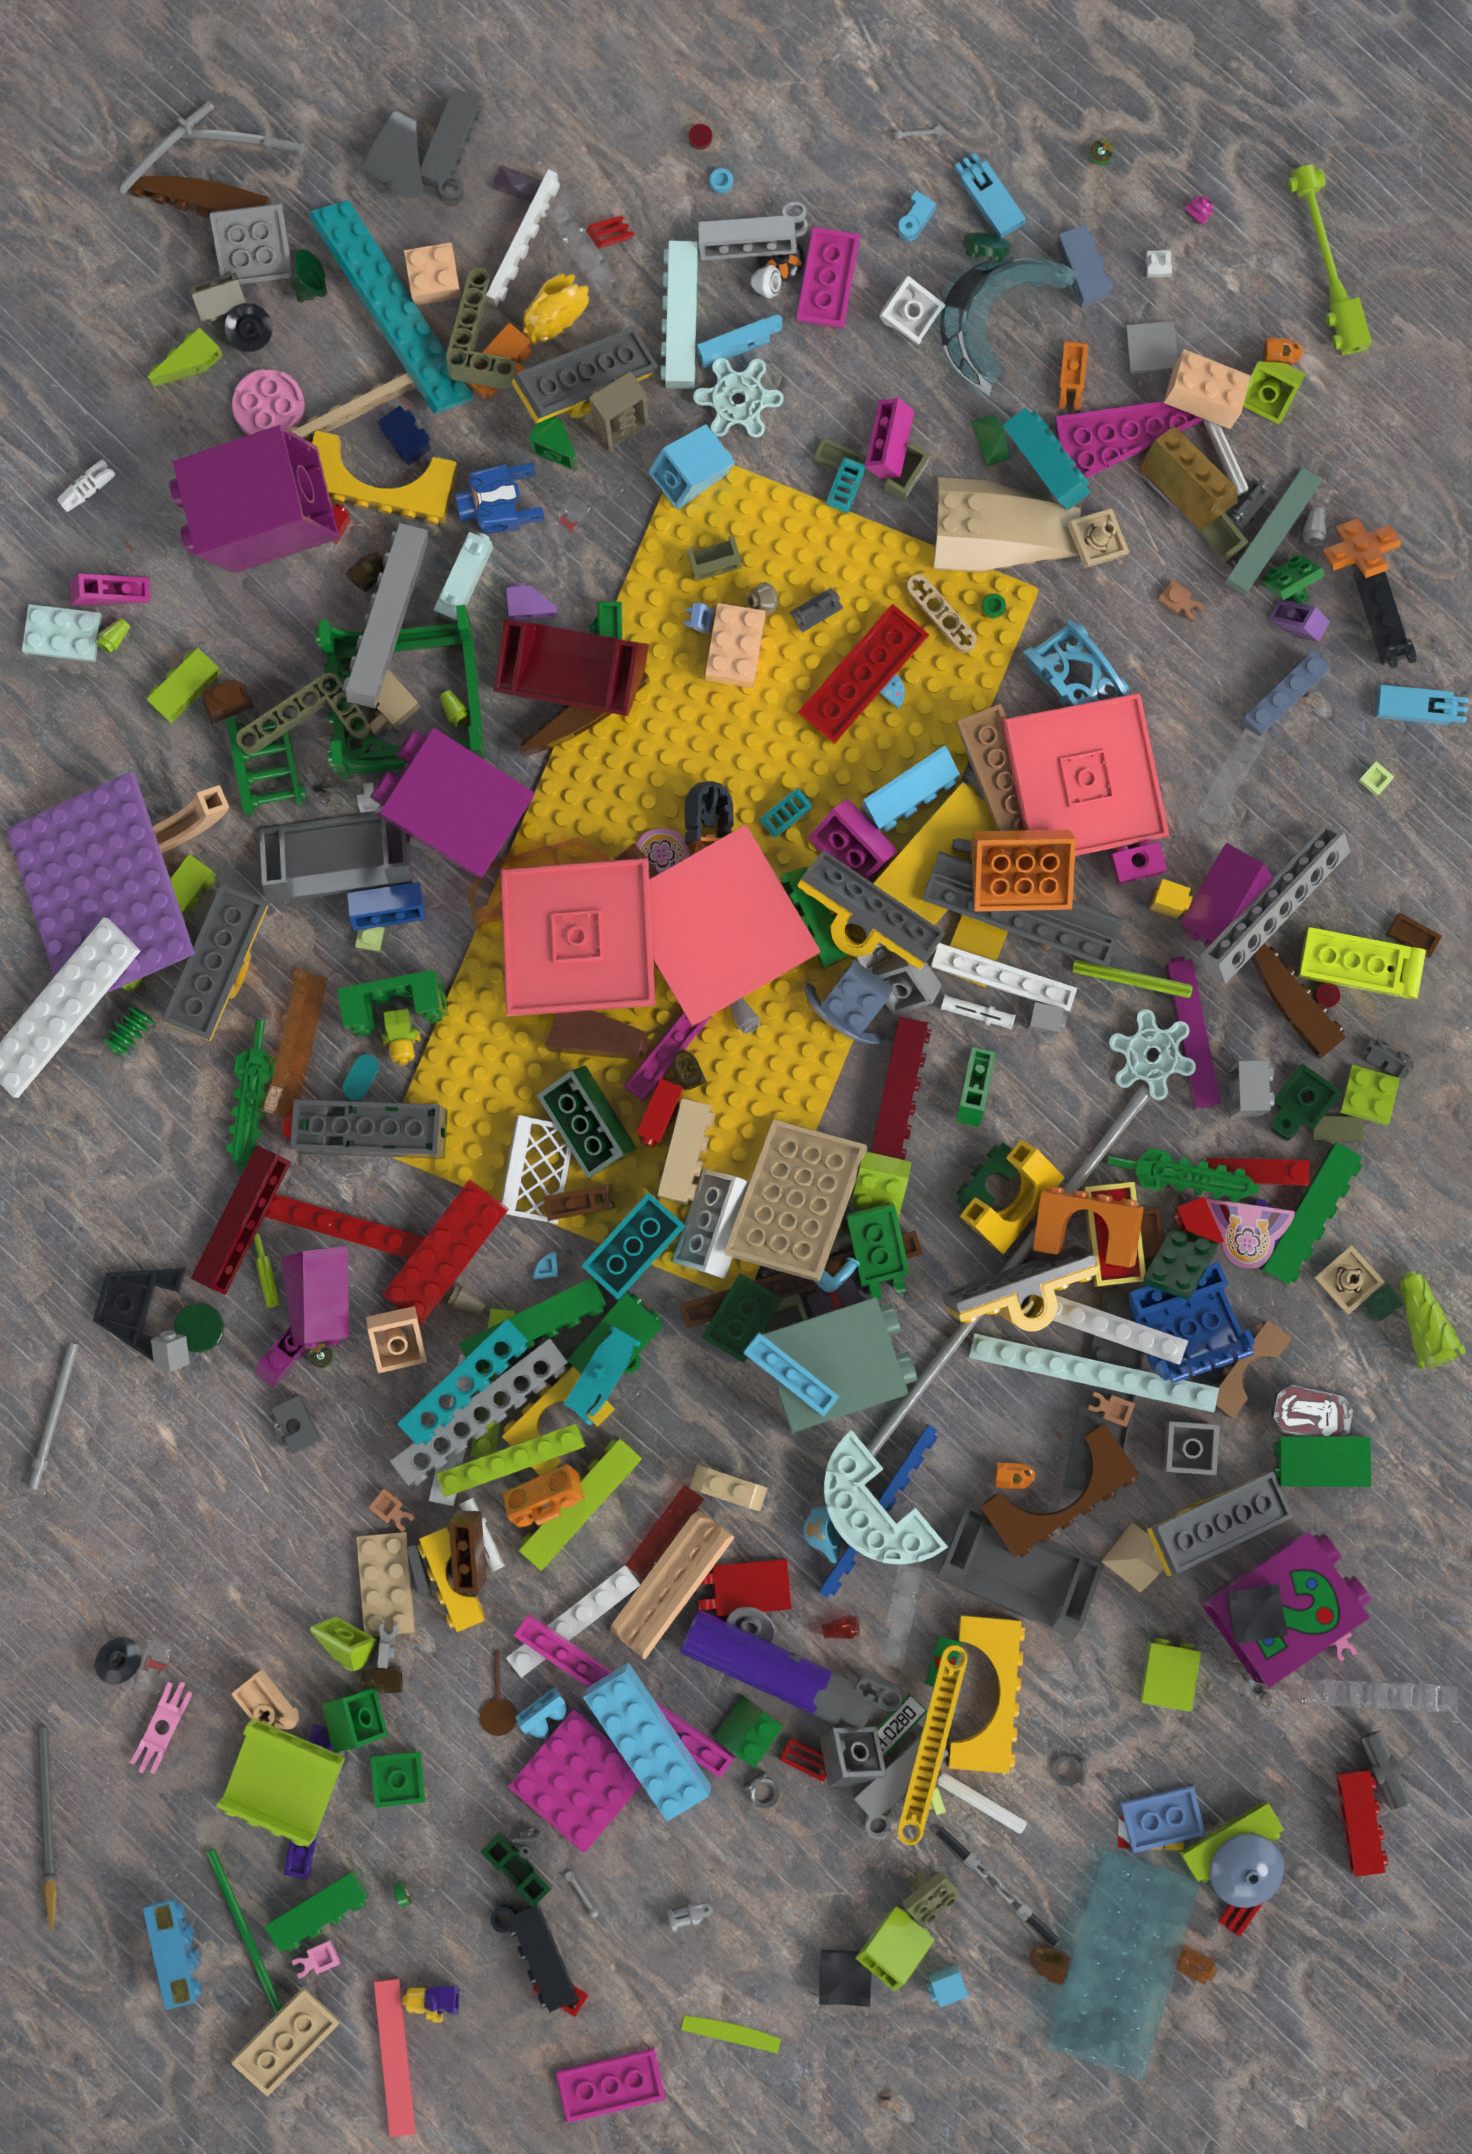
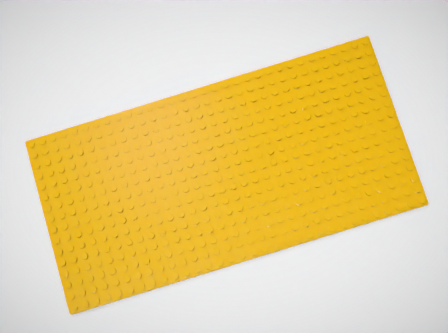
M736 465L732 466L727 475L678 510H676L666 495L662 493L616 601L622 602V638L649 644L644 671L649 676L650 682L636 693L629 716L611 714L591 729L553 748L536 788V794L530 802L502 869L614 861L613 858L631 843L637 845L638 840L644 833L655 829H672L685 840V833L688 831L685 828L684 820L685 798L690 789L697 783L714 781L727 788L732 797L734 826L730 830L734 832L744 825L748 827L775 874H778L777 878L780 881L781 875L806 866L809 868L821 854L808 837L833 808L848 798L865 815L862 811L864 799L945 745L960 773L959 778L956 780L958 784L947 792L944 789L936 794L938 797L928 805H925L923 802L917 806L916 809L918 811L907 819L904 816L896 821L897 825L888 832H885L884 829L880 831L898 850L894 855L895 857L959 785L969 758L955 722L991 708L1037 597L1038 588L993 569L987 572L934 570V545L850 511L845 513L827 506L825 501ZM733 535L742 561V568L695 582L687 556V549L692 548V551H697L729 541V536ZM923 575L974 632L976 644L971 652L961 653L956 650L907 592V584L912 576ZM762 582H768L773 585L778 596V606L773 614L765 616L754 688L706 681V668L717 603L750 608L747 596L750 594L751 589ZM913 582V590L916 591L918 589L921 591L923 597L920 599L921 601H923L924 598L931 592L928 591V593L925 594L922 590L923 583L921 582L917 584L916 582ZM829 588L833 592L836 591L843 609L802 633L789 612ZM992 593L1001 595L1006 602L1004 614L997 619L987 618L981 610L983 599ZM930 599L927 602V607L931 611H937L941 607L937 599ZM694 603H703L714 610L710 634L700 633L684 624V621L691 620V614L687 613L686 609L693 608ZM893 603L930 634L927 640L896 674L904 686L903 703L897 709L879 694L839 741L833 745L797 713ZM946 617L942 621L946 629H953L956 626V621L952 617ZM960 627L952 636L955 637L958 634L961 638L960 645L966 644L970 646L969 641L971 638H964L960 634L963 628ZM799 788L812 804L813 809L774 839L759 819L792 791ZM796 798L792 800L800 810L803 808ZM787 804L785 808L791 816H794L795 812ZM781 811L777 812L784 823L788 821ZM773 817L769 818L774 827L778 829L780 826ZM701 821V837H704L705 834H713L715 838H718L716 836V831L718 830L717 821L715 827H703V822ZM688 846L690 856L695 854V847ZM893 858L875 876H873L869 880L871 883L879 876V874L886 868V866L893 860ZM500 873L447 997L449 1016L443 1017L442 1021L436 1023L403 1100V1103L441 1105L448 1110L445 1159L392 1158L462 1187L471 1179L500 1201L516 1116L521 1115L553 1122L537 1095L571 1070L586 1065L637 1149L589 1179L571 1152L564 1192L611 1184L612 1192H610L611 1201H614L615 1209L559 1219L558 1224H551L602 1244L649 1192L685 1225L692 1201L689 1200L688 1205H683L658 1198V1191L680 1104L661 1147L655 1145L653 1149L640 1143L637 1131L656 1087L644 1102H641L623 1087L683 1013L682 1008L655 962L653 961L656 1006L592 1010L645 1031L650 1042L645 1056L640 1055L639 1060L548 1051L544 1044L557 1013L520 1016L506 1015ZM829 909L831 915H838L836 912ZM845 927V933L851 941L856 943L864 942L851 935ZM817 955L743 997L760 1018V1026L756 1030L748 1034H743L741 1030H738L731 1006L729 1005L713 1014L685 1049L692 1052L696 1057L706 1083L684 1092L682 1098L711 1105V1112L715 1113L712 1129L707 1128L705 1136L709 1137L706 1153H700L699 1160L702 1161L703 1165L700 1176L694 1177L693 1184L696 1187L698 1186L703 1168L750 1182L773 1120L813 1131L817 1130L853 1040L832 1028L812 1009L807 1000L804 985L806 981L813 985L822 1003L850 963L856 960L855 956L850 955L849 958L825 970ZM683 1054L684 1060L689 1061L690 1058ZM683 1065L680 1068V1072L682 1075H686L690 1072V1069ZM672 1066L662 1079L681 1087ZM531 1124L530 1135L535 1142L547 1135L542 1126ZM547 1127V1129L549 1130V1132H551V1131H553V1130L555 1129V1128ZM558 1130L552 1134L559 1147L566 1143ZM549 1137L537 1144L545 1156L557 1149ZM528 1140L527 1148L532 1145L530 1140ZM566 1146L561 1149L564 1152V1154L566 1152ZM535 1147L526 1152L525 1158L530 1166L542 1159ZM559 1151L547 1158L555 1171L563 1166L564 1159ZM544 1161L533 1168L540 1180H543L552 1173ZM525 1163L523 1166V1171L528 1169ZM562 1170L557 1173L560 1178ZM530 1171L521 1177V1184L526 1190L538 1183ZM554 1175L543 1182L550 1195L559 1189V1182ZM540 1185L528 1193L536 1205L543 1201V1197L546 1196ZM519 1187L518 1196L523 1193V1191L521 1190L520 1187ZM600 1194L594 1195L595 1204L602 1203ZM525 1195L517 1200V1210L527 1212L533 1207ZM543 1203L541 1206L538 1207V1209L543 1214V1216H546L545 1206ZM536 1210L530 1212V1214L538 1215ZM682 1232L652 1264V1266L715 1292L731 1288L739 1273L754 1281L760 1265L732 1257L726 1278L723 1279L673 1263L672 1261Z

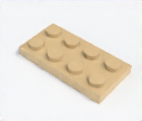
M407 1532L357 1536L364 1632L370 1636H380L379 1627L381 1622L385 1621L384 1627L386 1631H393L394 1623L398 1622L399 1630L397 1634L414 1633L415 1621L410 1561L406 1549L408 1547Z
M303 1986L231 2059V2064L268 2097L340 2024V2021Z

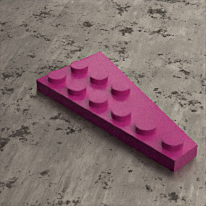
M1164 401L1062 415L1055 418L1058 440L1062 444L1061 448L1071 456L1076 463L1074 467L1077 466L1086 478L1150 448L1158 437L1173 426L1180 432H1183L1202 421L1201 417L1165 404Z

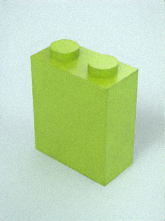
M1156 1638L1155 1642L1148 1641L1139 1701L1145 1704L1192 1712L1201 1651L1195 1650V1645L1180 1642L1179 1647L1170 1645L1171 1640Z
M896 1906L885 1915L856 1959L895 1992L906 1983L935 1939L926 1928L919 1926L913 1921L905 1910Z

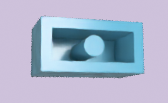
M957 1964L928 1974L930 1982L926 1983L929 1994L932 2002L938 2001L940 2007L969 1997Z

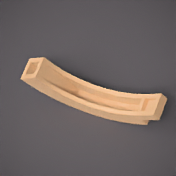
M220 785L196 793L195 798L185 808L168 819L152 826L161 854L204 832L225 815L229 806Z

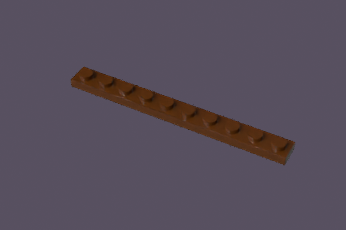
M916 1230L901 1234L906 1259L923 1254ZM853 1250L828 1257L824 1270L833 1278L846 1264L847 1257L855 1259ZM857 1267L849 1277L858 1275ZM785 1272L754 1281L781 1298L819 1287L813 1280ZM731 1288L679 1304L686 1328L710 1322Z

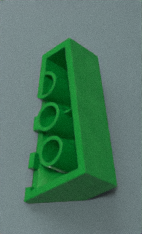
M806 866L782 874L780 883L819 947L821 953L817 954V957L825 970L849 958L850 955L837 947L831 935L830 926L837 915H831L829 909L823 903L807 895L797 886L808 870Z

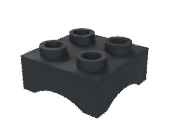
M1279 1584L1226 1592L1235 1644L1288 1636Z
M821 1950L819 2005L870 2007L871 1971L856 1959L860 1951Z

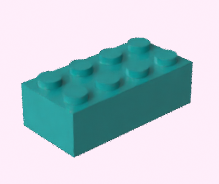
M1025 407L1003 424L1005 430L1055 498L1067 510H1070L1091 493L1087 487L1090 484L1088 479L1077 466L1074 467L1076 465L1074 460L1061 448L1062 444L1052 434L1046 422L1035 410L1031 413Z
M648 1192L584 1262L582 1267L614 1297L620 1300L686 1226Z

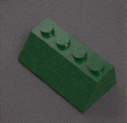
M586 1065L571 1070L537 1095L588 1179L619 1162L637 1149Z

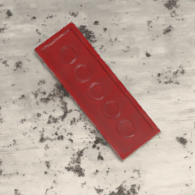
M892 603L797 714L835 745L927 640L930 634Z
M469 1179L382 1296L398 1309L415 1306L418 1322L421 1326L509 1211V1208L473 1180Z

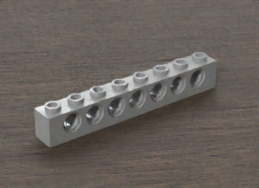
M1325 824L1200 955L1207 975L1226 984L1351 852L1345 832Z
M548 1339L487 1386L481 1393L479 1392L472 1398L473 1401L463 1410L459 1408L452 1413L455 1418L444 1428L439 1425L433 1431L436 1436L427 1445L421 1443L417 1446L413 1443L391 1460V1464L407 1485L412 1483L416 1486L428 1478L426 1473L434 1467L437 1471L448 1462L447 1456L453 1452L455 1455H458L467 1448L468 1445L465 1442L472 1437L477 1440L488 1431L485 1427L491 1422L495 1424L501 1422L508 1416L506 1411L512 1406L517 1409L527 1401L526 1395L532 1391L537 1394L547 1386L545 1381L553 1375L556 1379L567 1370L565 1365L569 1362L553 1341ZM538 1361H545L548 1365V1370L544 1375H538L534 1371V1365ZM519 1376H524L528 1380L527 1388L522 1391L517 1390L514 1385L515 1379ZM504 1391L508 1395V1401L503 1406L497 1405L494 1400L496 1393ZM481 1406L485 1407L488 1411V1417L484 1421H478L475 1418V1410ZM459 1422H464L468 1426V1432L463 1437L455 1433V1426ZM440 1437L448 1441V1448L444 1452H440L435 1448V1442ZM425 1453L427 1455L428 1463L425 1467H419L415 1463L417 1454Z

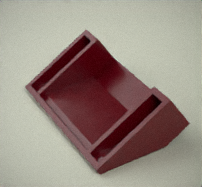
M504 619L493 692L629 716L646 667L649 644Z

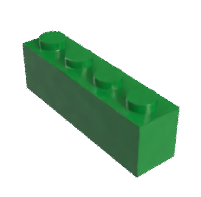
M352 1870L271 1920L264 1927L279 1953L284 1950L290 1953L301 1946L300 1940L307 1936L310 1939L316 1937L323 1932L321 1927L330 1922L333 1926L345 1918L343 1915L345 1912L352 1909L354 1913L367 1905L365 1900L370 1895L356 1871Z

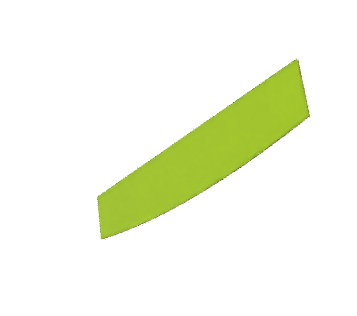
M684 2015L681 2027L682 2031L773 2053H778L781 2042L780 2038L764 2032L701 2017Z

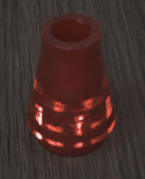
M849 1614L822 1624L825 1639H854L855 1636H860L857 1616Z

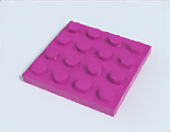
M573 1709L508 1788L585 1853L642 1784L615 1744Z

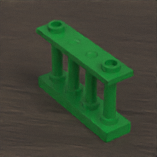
M285 711L284 718L290 719L291 714H286ZM235 717L226 718L243 813L246 817L256 816L255 808H259V805L296 798L299 807L304 806L303 799L307 798L305 785L300 784L290 730L283 734L284 741L268 744L260 751L248 754L240 748L236 741L238 732L248 724L243 725V723H239ZM266 723L264 731L274 729L275 723ZM282 751L287 752L289 765L255 772L247 768L246 761H250V758ZM291 774L293 788L262 795L252 794L251 785L255 784V781Z

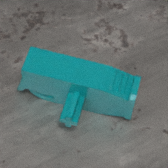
M612 1325L609 1330L613 1333L608 1335V1338L604 1339L605 1341L601 1342V1345L596 1349L563 1404L566 1407L572 1408L590 1426L593 1421L588 1418V1410L596 1403L600 1394L599 1402L589 1414L594 1416L603 1407L626 1370L629 1361H631L630 1357L634 1351V1345L639 1347L641 1344Z

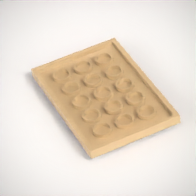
M773 1120L724 1250L725 1256L820 1282L855 1185L861 1160L866 1154L867 1145Z

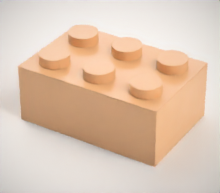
M1184 349L1174 364L1164 403L1231 429L1242 412L1251 376Z
M717 603L706 668V681L754 688L766 611Z

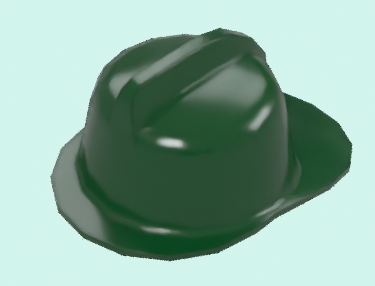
M298 250L294 259L295 270L289 280V284L296 294L297 301L302 303L305 300H313L316 297H325L327 288L325 272L321 262L310 251Z

